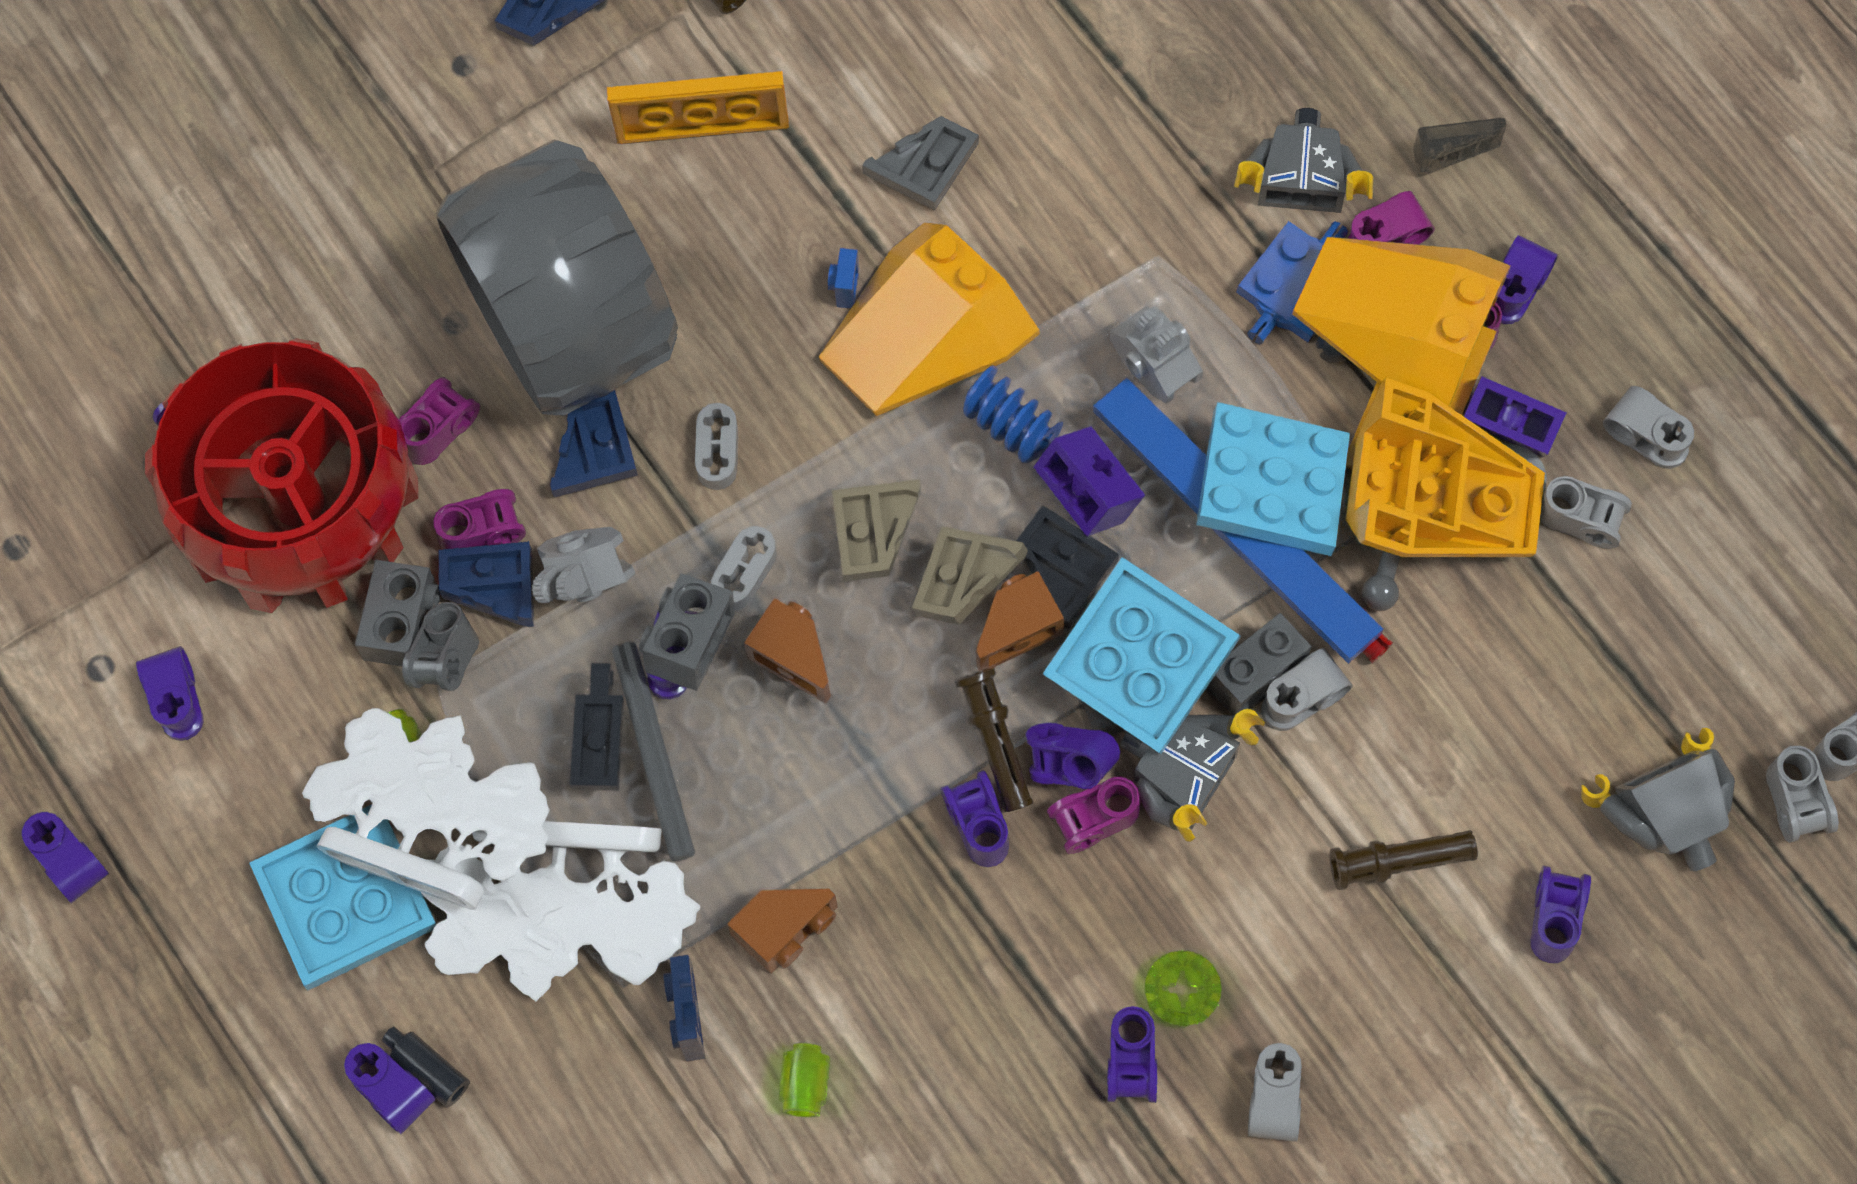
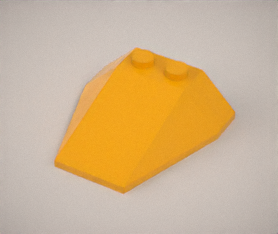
M924 222L889 251L819 355V360L872 413L878 416L983 372L992 365L997 366L1008 361L1040 334V330L1005 278L950 227L943 224Z
M1327 237L1293 309L1292 315L1378 384L1381 385L1382 381L1387 377L1428 391L1450 407L1461 382L1467 361L1492 306L1494 307L1511 265L1469 249Z
M1386 377L1379 387L1356 439L1345 520L1361 544L1401 557H1532L1537 551L1545 472L1428 391Z

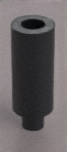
M395 1026L385 1033L382 1042L392 1049L390 1057L403 1070L406 1069L420 1081L446 1108L455 1104L462 1097L470 1084V1080L413 1031L404 1035Z

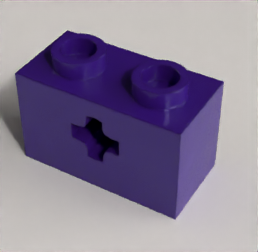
M1481 376L1474 387L1462 416L1488 434L1511 444L1524 447L1534 454L1544 457L1549 454L1567 412Z
M1092 426L1054 438L1033 466L1087 537L1123 524L1145 497L1143 491Z

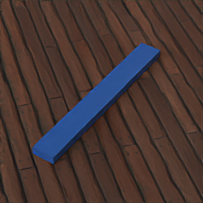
M1126 377L1093 405V412L1198 515L1206 455ZM1212 529L1348 664L1382 635L1383 628L1302 549Z

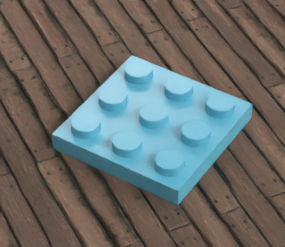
M1217 402L1212 416L1196 525L1331 556L1337 541L1350 433Z
M1122 557L1047 666L1043 675L1162 754L1241 636Z
M372 805L363 808L362 812L368 815ZM348 815L249 863L303 986L307 991L433 931L437 925L420 891L344 864L326 855L316 847L325 829L328 827H337L356 834L359 827L354 815ZM383 819L367 835L368 839L398 849L400 846L394 830L387 819Z

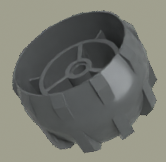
M554 139L503 166L487 171L476 180L445 196L435 213L442 235L494 337L524 389L542 414L564 416L595 399L607 396L619 386L670 360L677 339L678 324L664 287L624 208L596 164L588 161L582 148Z

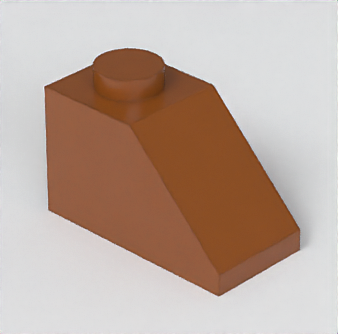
M1039 571L1027 577L1025 574L1016 575L1005 581L1001 589L996 591L976 649V666L979 671L996 667L1064 634V617Z
M774 598L744 642L747 658L826 704L831 697L815 623L811 619L812 614L798 603L789 601L786 605Z

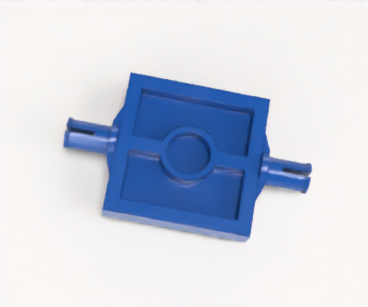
M1288 221L1240 282L1236 293L1252 303L1261 315L1247 332L1251 340L1258 334L1255 343L1263 344L1275 326L1290 330L1307 343L1314 336L1315 332L1292 315L1326 238L1333 236L1335 238H1344L1348 234L1345 226H1342L1338 231L1341 223L1333 222L1319 240L1318 238L1311 237Z

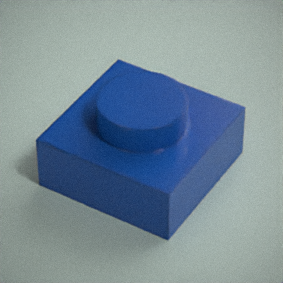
M840 248L838 264H830L828 290L835 291L836 306L839 308L851 309L855 303L860 271L858 250Z

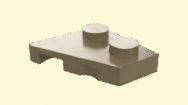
M920 479L832 490L843 582L890 576L921 494Z
M941 526L912 606L914 613L919 617L960 625L1026 557L1028 550L1024 543Z

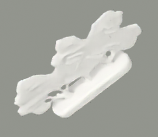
M379 708L363 712L360 718L353 719L345 726L346 737L344 745L349 753L347 759L317 766L302 792L304 798L310 799V810L315 821L326 822L344 814L354 815L359 827L356 834L337 827L326 828L316 846L320 851L349 866L470 910H476L484 894V888L475 879L456 871L457 863L466 859L480 857L486 873L492 879L503 881L516 875L520 865L527 857L545 853V844L549 838L542 825L550 809L547 805L546 796L540 791L541 780L535 764L528 762L505 765L492 772L490 776L477 782L470 779L468 771L475 760L470 745L462 742L465 731L461 715L430 723L427 731L421 735L419 740L410 743L405 732L402 730L401 719L395 718ZM370 800L373 804L368 815L362 812V806L365 801ZM383 819L391 820L396 829L402 832L404 838L398 849L368 839L369 831L376 827ZM454 828L461 834L455 842L451 839V831ZM425 829L439 831L447 840L449 850L438 864L409 854L417 834ZM478 830H483L487 833V837L474 848L466 844L464 849L460 850L459 846L471 833ZM491 843L495 845L493 852L490 854L481 853L485 846Z
M544 821L542 828L549 837L545 846L553 847L552 864L547 868H540L529 874L522 873L519 867L516 875L495 885L491 881L492 878L484 870L483 861H479L477 858H470L457 863L456 871L475 879L484 888V894L476 910L463 908L421 892L426 899L447 914L446 919L434 927L430 938L425 942V948L435 958V966L440 972L447 975L478 973L485 964L502 955L508 961L510 982L535 1002L551 987V979L554 976L563 977L578 964V949L583 945L592 944L601 955L602 961L610 972L633 985H640L655 973L660 962L670 959L681 948L682 930L696 922V913L700 910V905L685 894L683 885L684 873L675 863L662 861L650 866L640 876L628 870L622 864L620 858L627 851L653 853L660 848L661 829L636 826ZM483 830L473 832V838L478 842H482L487 837V833ZM464 845L459 846L460 850H463L465 847ZM447 847L440 851L435 860L428 861L438 864L444 858L449 848ZM567 848L598 849L604 859V871L596 879L588 883H575L569 880L564 873ZM613 876H619L618 883H625L627 880L634 895L632 901H622L614 890ZM606 880L607 890L597 893L596 887L599 882ZM638 881L647 882L649 887L647 893L642 894L637 887Z

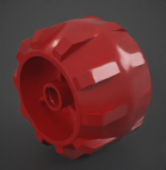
M295 338L289 340V342H264L243 346L240 343L220 351L218 357L200 367L183 384L175 385L162 403L165 411L157 428L154 445L145 453V475L154 488L160 518L169 536L205 583L219 580L237 588L250 609L273 613L282 603L283 596H294L316 591L326 608L348 600L342 581L358 572L371 559L388 562L396 560L404 547L394 526L402 507L419 499L418 476L408 456V448L400 421L390 403L383 396L379 384L365 368L351 367L340 358L322 351L319 342ZM336 441H339L351 450L350 473L339 498L324 514L318 517L325 506V495L314 472ZM224 498H265L273 514L281 523L299 528L282 532H260L244 528L224 516Z

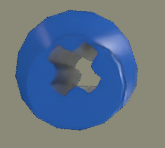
M992 365L976 379L968 390L963 413L969 419L977 418V426L982 430L991 429L990 434L994 440L998 442L1004 440L1006 450L1011 453L1018 451V459L1025 464L1031 463L1041 457L1053 439L1058 437L1063 427V421L1050 428L1048 424L1053 413L1047 409L1038 417L1034 415L1039 401L1033 398L1023 406L1021 401L1025 390L1020 387L1011 394H1008L1007 390L1012 379L1006 376L997 383L993 382L998 368Z

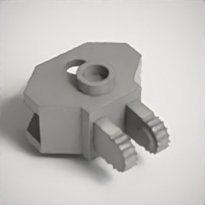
M1145 306L1110 331V340L1123 363L1149 393L1162 402L1168 404L1172 401L1175 391L1187 382L1197 383L1202 379L1203 370L1190 348V337L1186 329L1177 320L1171 322L1157 306L1151 308Z
M613 527L575 530L545 541L537 548L544 570L533 580L532 591L535 600L538 603H550L553 599L564 601L576 599L577 602H587L599 597L603 590L627 582L635 575V571L631 564L623 559L619 560L615 548L624 541L621 532Z

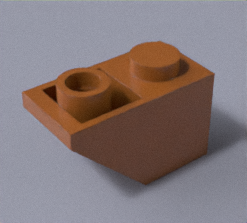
M829 888L761 890L727 925L731 936L772 974L779 966L785 969L799 957L803 951L801 944L813 932L819 935L832 924L837 916L834 912L838 908L836 895Z

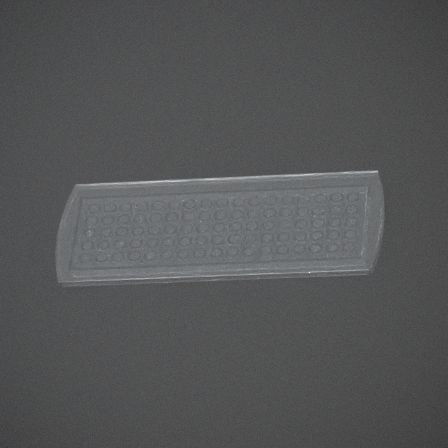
M1159 255L1038 325L1040 334L1008 361L995 366L998 368L993 382L997 383L1006 376L1012 379L1007 393L1011 394L1016 389L1023 388L1025 390L1021 401L1023 406L1033 398L1038 400L1039 404L1034 415L1038 417L1047 409L1053 413L1048 424L1050 428L1063 421V427L1058 437L1092 426L1145 494V497L1123 524L1090 535L1119 554V561L1122 557L1219 622L1225 621L1274 591L1211 528L1196 525L1197 514L1093 412V405L1127 377L1206 456L1213 411L1217 402L1311 424L1280 376L1244 332L1202 290ZM1145 306L1149 308L1157 306L1171 322L1177 320L1182 324L1189 334L1190 348L1203 370L1201 380L1197 383L1189 381L1177 389L1174 393V399L1168 404L1149 393L1123 363L1110 340L1111 330ZM983 372L898 407L632 563L635 575L627 582L603 590L599 597L587 602H577L576 599L567 601L535 620L534 627H523L471 658L458 689L447 691L442 690L439 685H436L445 718L461 715L465 731L462 742L470 745L475 760L468 771V775L473 781L482 780L505 765L530 762L535 764L541 780L540 791L546 796L547 805L550 809L545 821L661 829L612 653L613 647L632 641L636 643L639 651L640 640L645 629L649 625L654 626L659 603L667 587H674L680 573L711 583L716 569L736 536L742 530L752 526H759L771 532L776 543V560L752 601L746 607L735 610V615L698 691L687 688L681 696L671 700L661 699L650 691L695 853L689 859L673 862L668 854L661 829V843L658 851L653 853L627 851L621 856L620 861L628 870L638 876L644 874L650 866L662 861L675 863L684 873L683 885L685 894L700 905V910L696 913V922L682 930L681 948L672 957L677 956L726 926L761 890H785L941 794L940 787L948 785L951 788L989 765L978 729H973L972 725L968 723L967 718L971 714L962 688L956 687L955 680L979 671L976 666V649L996 591L1000 590L1002 584L1008 579L1019 574H1025L1027 577L1032 573L1023 559L960 625L916 616L912 606L941 526L1016 541L1043 505L1079 529L1081 528L1033 468L1039 458L1027 464L1021 462L1018 459V451L1009 452L1004 447V440L998 442L991 437V429L982 430L977 426V418L969 419L964 415L963 407L966 394ZM920 479L921 494L890 576L843 582L832 490ZM1344 486L1336 547L1332 554L1357 540V537L1345 520L1348 496ZM761 541L755 546L746 545L749 555L746 561L747 564L750 563L756 553L765 554L763 542ZM1303 550L1317 564L1329 557L1328 555ZM1111 572L1070 628L1064 627L1063 635L995 667L997 674L993 679L1002 705H1007L1009 713H1007L1008 718L1005 719V723L1014 749L1027 742L1025 733L1032 726L1041 723H1058L1087 705L1044 676L1043 672ZM739 573L732 584L724 582V588L741 593L743 591L740 585L742 573ZM774 598L786 605L789 601L798 603L812 614L811 619L815 623L831 697L826 704L747 658L744 642ZM696 607L688 609L698 613L703 611V609ZM639 652L640 659H641L642 666H643L644 673H645L646 680H647L648 675H647V673L645 672L644 660H643V653ZM591 663L611 664V670L614 671L611 695H623L625 700L619 791L572 790L570 787L575 695L590 694ZM545 846V853L527 857L520 865L521 872L529 874L537 869L547 868L551 865L553 847ZM567 848L564 873L569 880L575 883H588L596 879L604 871V859L598 849ZM613 876L614 890L622 901H632L634 895L627 880L625 883H618L619 876ZM606 880L599 882L596 887L597 893L607 890ZM638 881L637 887L642 894L647 893L649 888L647 882ZM592 944L580 947L622 988L631 984L610 972L602 961L601 955ZM670 959L660 962L658 967L664 964L665 962L669 961Z

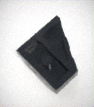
M1043 505L1016 540L1023 542L1028 551L1024 561L1032 574L1039 571L1064 617V627L1067 629L1070 628L1119 561V554L1092 536L1087 537L1081 529Z

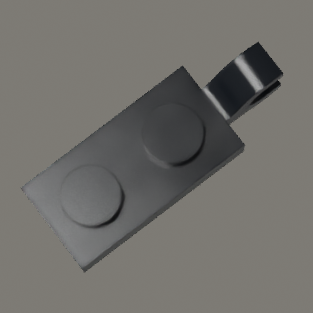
M591 663L590 694L575 695L570 787L572 790L619 791L625 700L623 695H611L614 671L611 670L610 663Z

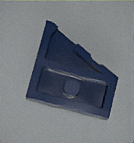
M507 0L494 21L497 30L535 46L605 0Z
M615 390L607 396L595 399L568 413V426L566 433L561 439L558 451L560 457L555 477H552L550 482L553 497L638 476Z
M529 541L439 550V591L443 599L525 627H534L532 549Z
M689 955L670 957L671 973L663 974L667 1002L674 1001L675 1019L669 1020L673 1048H681L687 1062L706 1059L691 959Z

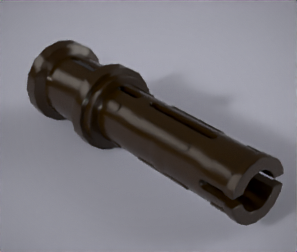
M995 667L960 677L955 680L957 688H962L971 714L967 718L969 725H972L973 729H978L1004 806V812H1011L1033 804V800L1030 797L1005 723V719L1008 718L1007 713H1009L1007 705H1002L993 679L997 673Z
M1466 830L1450 835L1435 836L1399 844L1385 845L1384 842L1375 840L1370 841L1368 847L1346 851H1342L1339 847L1331 848L1329 858L1332 877L1338 890H1345L1348 884L1374 879L1377 883H1384L1387 879L1391 878L1392 874L1437 867L1456 862L1474 861L1478 857L1475 836L1472 835L1473 832L1471 830Z

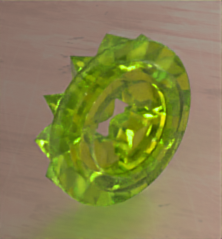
M1183 950L1167 953L1156 960L1147 973L1144 987L1149 1009L1163 1023L1178 1025L1182 1028L1203 1023L1217 1009L1222 991L1221 980L1213 964L1200 954ZM1180 971H1184V978L1187 979L1188 986L1196 987L1197 993L1189 994L1185 1007H1181L1178 995L1170 993L1168 990L1169 987L1177 985Z

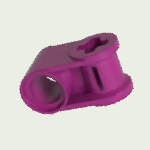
M1404 191L1391 197L1386 202L1357 214L1352 221L1351 233L1347 239L1420 245L1433 234L1435 227L1413 192Z
M446 377L435 380L426 389L423 396L399 419L408 448V456L414 464L425 465L436 460L458 435L465 432L472 425L480 411V404L474 399L467 400L452 388L451 381ZM416 434H429L422 441H411V438Z
M492 490L481 496L441 507L434 517V529L441 549L518 543L526 536V530L522 524L518 523L514 509L516 496L513 490ZM498 515H502L503 522L499 521ZM462 525L467 527L458 536L446 534L453 526Z
M1114 777L1091 789L1074 793L1058 800L1047 809V813L1051 819H1056L1065 837L1066 843L1064 848L1068 854H1075L1135 824L1140 812V796L1138 788L1132 781L1123 777ZM1121 795L1128 798L1131 805L1125 811L1114 812L1106 806V803L1111 797ZM1072 817L1075 818L1076 823H1077L1079 829L1076 827V824H1075V822H1074V820H1073Z

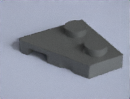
M940 116L924 125L923 129L917 134H909L897 141L895 149L876 160L873 157L865 160L862 165L863 174L936 210L979 144V135Z

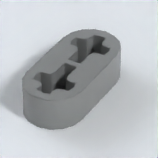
M721 403L709 404L702 408L696 421V471L702 485L713 490L725 489L730 486L736 479L738 466V425L736 415L729 406ZM716 418H722L725 425L721 428L720 440H714L711 429ZM713 453H720L722 465L724 466L720 468L719 475H711L710 468H708L713 464Z
M752 526L742 530L736 536L712 577L711 584L724 588V582L732 584L739 573H742L740 585L743 591L741 593L733 591L735 610L746 607L752 601L776 560V543L771 532L759 526ZM759 541L763 542L765 554L756 553L750 563L747 564L746 561L749 555L746 545L755 546Z

